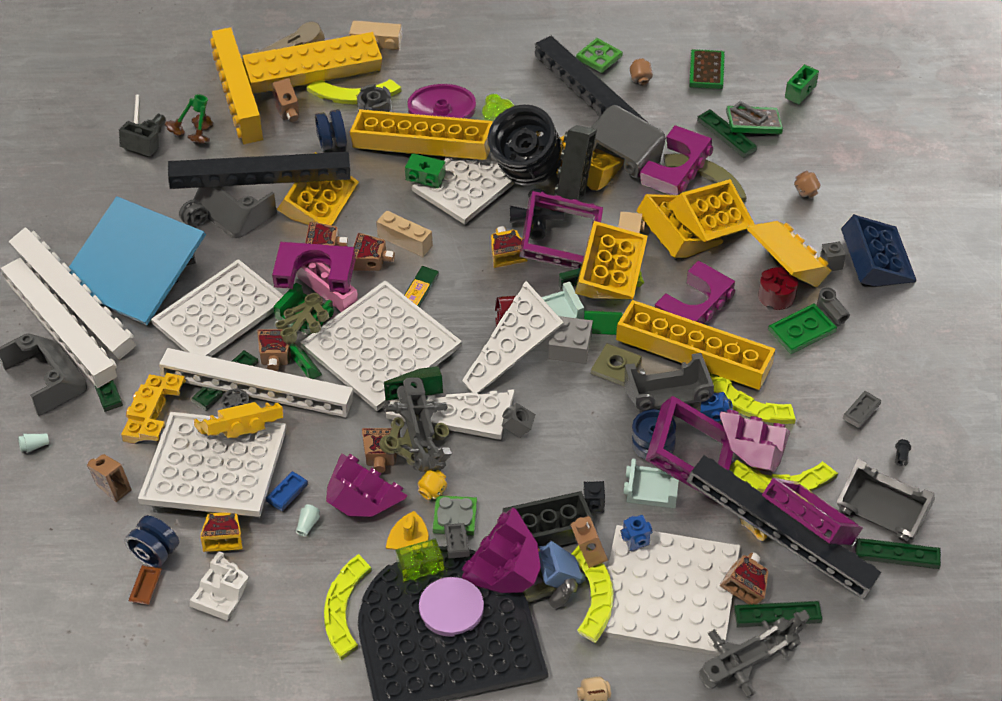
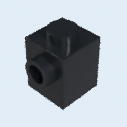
M604 481L584 482L583 496L589 511L604 512Z

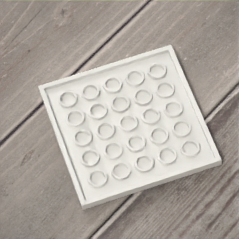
M386 280L323 325L321 331L312 333L300 342L301 347L345 385L352 387L353 391L376 411L381 409L384 404L390 402V400L385 401L384 381L419 368L435 367L462 347V341Z
M170 412L138 497L139 504L260 517L287 430L286 424L265 422V429L257 433H247L239 435L237 438H227L223 432L218 435L201 434L196 429L194 419L202 422L204 419L210 420V416Z
M616 525L607 569L613 586V607L608 624L601 636L713 656L721 655L718 649H714V643L708 633L716 629L720 638L726 641L733 594L722 588L720 583L734 562L738 560L740 545L652 531L648 546L630 551L626 541L624 542L621 537L620 530L623 529V526Z

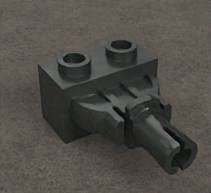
M158 113L152 120L148 119L142 124L127 121L119 129L120 147L150 157L159 148L160 126L166 122L165 116Z

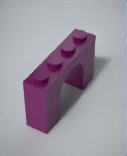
M674 125L666 136L667 149L687 156L689 160L678 167H665L648 161L640 171L642 185L669 195H679L686 191L689 182L694 180L697 171L703 167L705 160L708 156H711L714 149L712 138Z
M280 242L272 273L274 288L293 289L297 271L308 263L318 262L331 268L328 278L330 292L349 293L356 260L354 247Z
M698 260L688 270L686 284L704 293L708 300L698 305H689L665 293L655 303V308L705 324L706 321L709 322L717 310L722 309L728 299L734 296L735 281Z

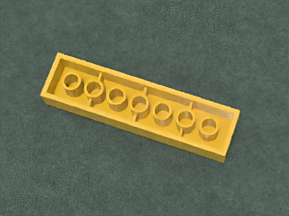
M232 28L211 31L213 38H210L211 47L214 48L212 55L214 61H216L217 72L220 71L219 78L222 83L223 92L227 93L225 96L227 104H230L231 116L234 115L232 117L234 127L238 126L236 128L237 137L242 139L243 145L262 141L263 134L260 115Z
M369 32L242 55V62L252 93L256 94L272 91L273 82L288 78L292 87L320 80L326 81L380 71L382 57L374 33Z
M359 110L351 127L350 137L353 148L487 160L490 152L488 133L493 121Z
M634 300L631 301L617 324V341L680 363L686 362V364L692 360V354L701 353L709 373L758 390L762 387L773 365L775 348Z

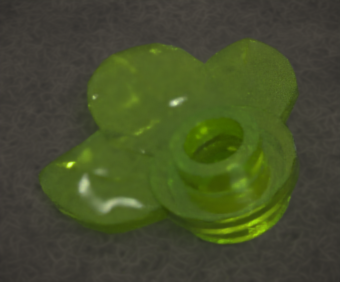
M490 94L485 99L482 114L485 119H489L492 116L496 118L506 109L513 107L514 104L507 99H501L497 94Z

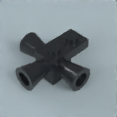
M533 189L528 193V197L530 198L532 191L545 192L541 189ZM510 205V223L524 221L527 209ZM534 206L529 238L532 240H542L545 238L546 220H564V212Z

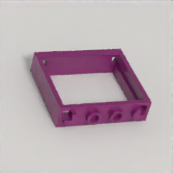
M532 191L528 201L519 257L571 269L581 268L584 258L582 255L528 243L534 206L593 219V222L597 221L600 223L603 207L582 203L575 199H565L558 195L552 196L543 192Z
M671 396L661 405L645 461L707 496L687 482L694 467L663 449L672 416L675 415L722 443L718 464L726 470L730 468L734 452L730 447L723 425L682 402L680 399Z
M772 478L762 494L763 497L829 544L852 545L863 529L797 481ZM828 530L832 531L830 537L825 535Z

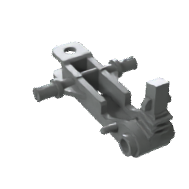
M406 378L403 381L404 386H400L397 389L399 402L384 404V412H394L395 414H400L405 419L413 448L409 452L414 453L415 469L420 472H427L428 470L441 471L446 466V460L450 458L452 453L450 448H437L433 443L431 437L434 434L431 417L437 411H446L447 403H437L436 401L427 403L422 380L420 378ZM411 383H414L417 388L411 386ZM415 415H418V416H419V420H420V421H417V420H416V416H415ZM427 447L428 453H425L423 448Z
M804 610L800 613H794V618L790 619V621L782 617L773 623L774 627L772 628L769 627L766 621H763L762 624L767 631L756 638L755 636L742 644L725 642L724 639L720 638L716 629L711 630L708 635L714 643V649H718L721 655L705 662L703 668L700 669L699 676L705 686L711 689L735 676L738 681V687H742L747 698L754 695L756 692H754L749 684L750 679L748 678L752 666L778 652H781L784 658H787L788 654L784 649L788 647L789 650H792L800 645V637L797 633L807 626L806 621L810 618L807 612ZM773 636L778 645L775 646L773 644L771 646L772 649L769 650L763 640L766 639L768 641ZM735 655L738 657V659L740 660V662H741L742 664H739V662L737 661Z

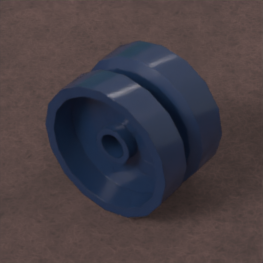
M339 109L330 111L329 121L324 112L315 114L316 133L322 151L331 150L333 140L337 148L346 147L347 137L341 111Z
M660 410L643 411L633 420V450L639 457L645 460ZM673 417L663 448L671 454L675 450L676 423Z
M150 515L143 516L137 523L136 529L131 530L124 540L128 550L137 559L150 567L160 568L168 559V554H172L180 543L176 533L166 523Z

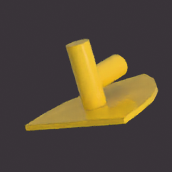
M415 511L405 515L394 525L388 536L386 549L413 552L428 548L429 535L427 527Z

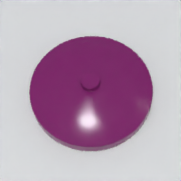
M453 84L428 85L413 92L408 99L409 114L470 119L476 111L475 96L466 88Z

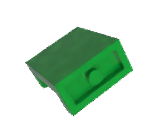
M296 282L293 285V289H289L273 306L276 319L284 320L285 310L305 302L307 294L303 293L301 284ZM328 300L326 303H322L321 306L324 310L328 311L330 319L334 309L333 302ZM312 310L311 315L316 321H319L316 315L317 312ZM305 321L299 331L311 335L309 324ZM319 321L321 327H322V325H323L326 321H324V322H320V321Z

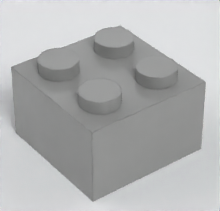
M558 316L563 321V325L550 336L549 359L587 364L593 320Z

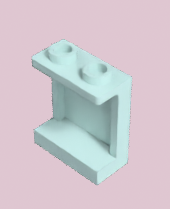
M570 282L563 283V291L541 297L558 316L584 319V306L578 295L575 294V290Z
M632 459L631 466H627L626 478H629V482H625L624 485L627 503L676 508L679 480L659 468L637 466L636 459Z

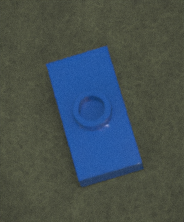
M292 471L266 497V502L283 511L308 485V480Z

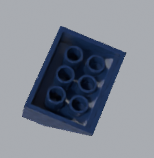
M855 214L843 225L841 230L860 283L871 286L915 283L917 281L896 226Z

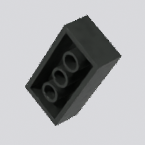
M575 125L565 133L564 142H566L565 149L561 152V160L563 162L557 174V177L560 179L559 184H556L555 195L569 200H579L580 202L585 198L597 129Z
M582 491L505 507L502 513H506L511 508L517 510L537 542L538 549L539 546H546L551 541L558 546L577 542L571 523L575 522L578 518L590 516L595 526Z

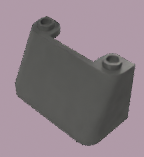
M617 105L610 106L592 125L591 128L597 129L593 150L600 144L625 158L624 168L633 177L638 178L640 176V171L648 161L657 164L661 161L666 141L663 131Z
M701 353L692 354V360L688 364L683 362L681 370L646 375L644 369L638 371L634 363L625 365V390L639 410L647 411L661 408V405L671 396L689 404L707 401L713 395L714 385Z
M857 459L836 502L840 507L839 510L847 515L853 513L897 533L896 537L903 541L913 540L935 501V493L927 489L920 493L918 487L913 488L878 472L877 469L866 466V462Z

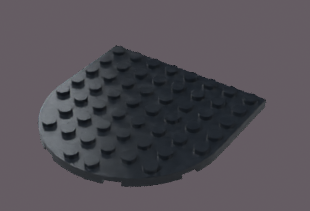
M447 546L429 547L408 553L391 566L387 565L377 574L366 589L358 613L359 639L373 701H445L548 678V671L529 605L523 592L500 593L476 586L482 595L484 606L480 622L471 631L468 630L455 634V636H442L425 626L419 612L420 597L431 583L447 577L462 578L464 573L462 571L463 566L473 557L476 551L469 549V557L448 558Z

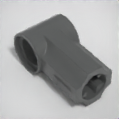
M824 287L820 290L817 307L821 311L826 312L835 324L841 325L845 323L850 317V313L836 298V291L830 287Z

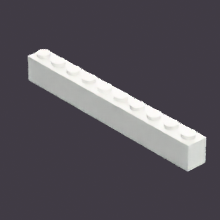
M25 227L9 240L15 250L118 360L122 359L137 346L132 340L134 338L133 334L128 329L125 331L122 329L124 325L117 317L113 319L111 317L113 315L106 306L104 308L100 306L102 302L96 295L92 297L90 295L92 291L85 284L83 286L79 284L82 281L75 273L71 275L69 273L71 269L64 262L62 264L59 263L61 259L55 252H49L51 248L44 241L42 243L39 242L41 238L34 230L30 232Z
M18 258L1 267L6 283L97 388L117 378L115 370L117 365L114 360L107 357L102 347H98L93 336H88L83 325L80 326L76 317L69 314L65 304H60L57 295L51 293L48 285L42 283L37 273H33L28 262L24 263L21 258Z
M167 348L159 363L160 375L162 377H165L166 373L185 376V383L226 392L231 389H242L249 397L336 416L347 417L353 403L352 387Z

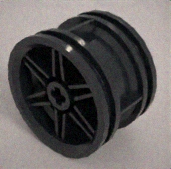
M516 105L500 113L493 121L488 133V145L506 178L520 185H535L546 181L559 169L562 163L561 152L564 149L551 117L543 109L534 105Z

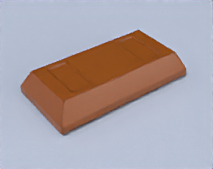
M142 565L128 601L149 605L162 568Z

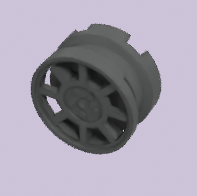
M195 199L184 203L179 210V218L185 224L194 228L201 226L208 216L207 209Z
M242 389L228 390L221 398L223 409L250 403L248 394Z

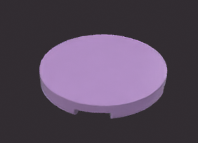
M457 577L442 578L431 583L423 591L419 601V612L425 626L442 636H455V634L468 630L471 631L480 622L484 610L483 598L478 588L471 582Z

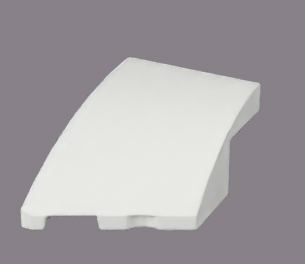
M219 551L210 562V569L201 579L199 589L190 599L189 607L228 621L243 594L248 576L239 570L233 562L229 563L224 558V554Z

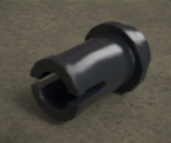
M900 439L895 444L897 449L895 464L903 466L904 461L906 466L911 445L908 440Z

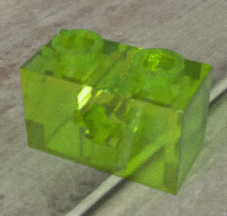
M436 538L395 550L396 562L403 582L415 580L428 574H436L444 570L443 556Z

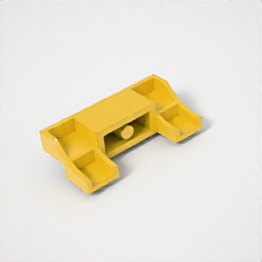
M166 373L165 377L149 374L145 384H141L139 390L134 393L133 402L127 408L126 417L128 421L121 433L123 442L135 444L143 440L159 441V435L162 428H165V422L157 419L166 402L165 395L179 396V390L186 381L185 376Z
M256 402L218 410V419L213 415H210V420L204 419L202 422L194 419V426L201 434L218 435L223 432L227 438H237L239 435L254 434L264 430L265 422H274L276 419L283 418V407L279 403H275L272 406L267 402L265 407L260 408Z

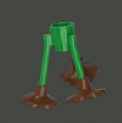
M201 94L195 95L194 99L190 98L179 119L165 122L167 130L176 136L184 135L185 131L181 126L182 120L192 106L193 110L200 114L192 118L196 134L188 135L187 138L193 142H209L210 139L203 135V130H208L209 127L213 126L211 117L205 114L208 98Z

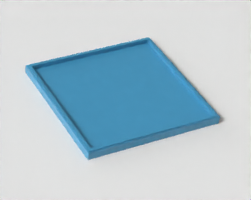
M116 196L70 264L69 268L71 271L69 273L71 275L75 273L82 281L79 284L81 286L85 284L92 291L90 295L92 297L96 295L102 302L101 306H106L110 310L148 325L206 234L202 230Z

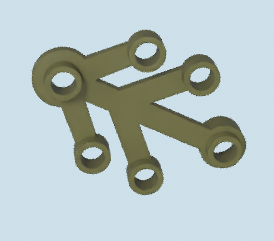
M318 293L307 295L303 304L285 310V319L276 322V328L283 329L281 337L286 344H293L297 341V332L305 321L309 324L311 333H318L321 331L319 321L324 322L329 319L328 311L324 310L321 306L323 299ZM312 310L317 312L316 315L319 321H316L311 315ZM294 323L292 327H288L289 324Z
M415 415V416H416V420H417V421H420V420H419V416H418V415ZM396 417L391 422L392 429L389 435L381 438L379 442L380 448L386 454H399L406 458L409 465L415 466V461L411 459V457L415 459L414 453H410L401 447L406 445L412 448L408 429H406L403 437L397 438L399 431L404 426V421L402 418ZM437 423L433 427L434 434L431 438L444 440L449 434L447 425ZM427 447L423 448L425 453H428Z

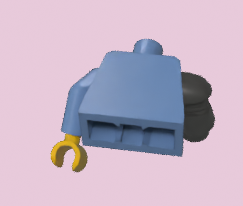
M551 541L546 546H539L538 552L545 584L557 588L548 599L549 604L557 609L565 605L572 593H576L577 584L579 585L584 582L585 574L580 572L574 555Z

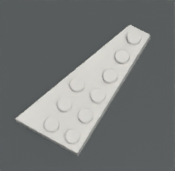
M527 281L523 284L522 289L514 298L510 308L505 312L489 341L483 347L482 352L462 380L471 393L477 392L479 394L563 325V321Z
M515 389L508 390L506 393L490 391V394L472 392L446 394V397L435 398V395L428 396L426 398L427 403L431 401L447 403L446 411L433 413L431 417L432 426L434 427L437 423H444L451 431L501 440L504 427L501 426L503 422L502 414L507 407H511ZM399 399L390 400L389 404L399 402ZM386 412L387 419L394 420L396 417H400L406 422L400 414Z

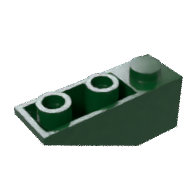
M438 366L419 368L384 381L385 401L399 399L397 389L400 386H404L403 381L406 378H420L424 386L425 395L443 393L442 374ZM411 383V386L417 388L414 383Z

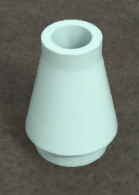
M47 433L18 436L21 452L26 451L28 453L49 445Z
M309 504L301 508L296 529L297 534L304 537L308 535L311 528L320 518V510Z

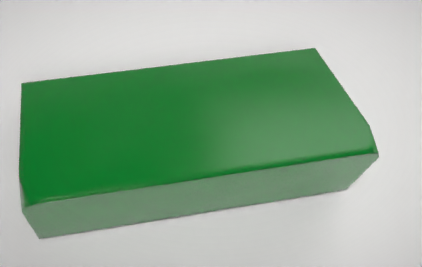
M584 311V319L593 320L592 334H617V324L622 317V312Z
M290 344L291 357L306 377L315 379L321 376L322 373L306 352L297 345Z

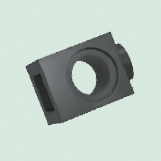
M841 242L822 244L820 257L829 263L827 267L831 271L843 270L846 254Z
M515 403L510 408L507 407L503 412L501 426L521 438L532 429L536 414Z

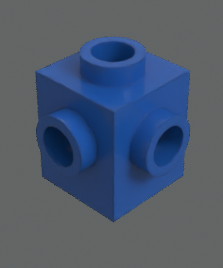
M724 392L714 393L707 401H701L700 412L716 422L721 421L720 412L727 413V410H733L732 401L727 398Z
M643 515L629 517L623 520V529L620 530L621 537L624 542L626 541L630 551L648 546L650 544V534H652L651 524L646 522Z

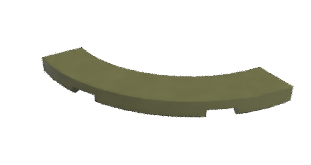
M664 154L663 157L665 167H678L689 160L683 154ZM705 160L703 167L699 168L697 173L716 183L731 179L743 202H746L745 191L737 179L721 166Z

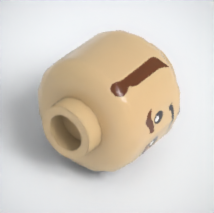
M599 676L583 679L580 687L577 688L579 701H608L611 698L609 682Z

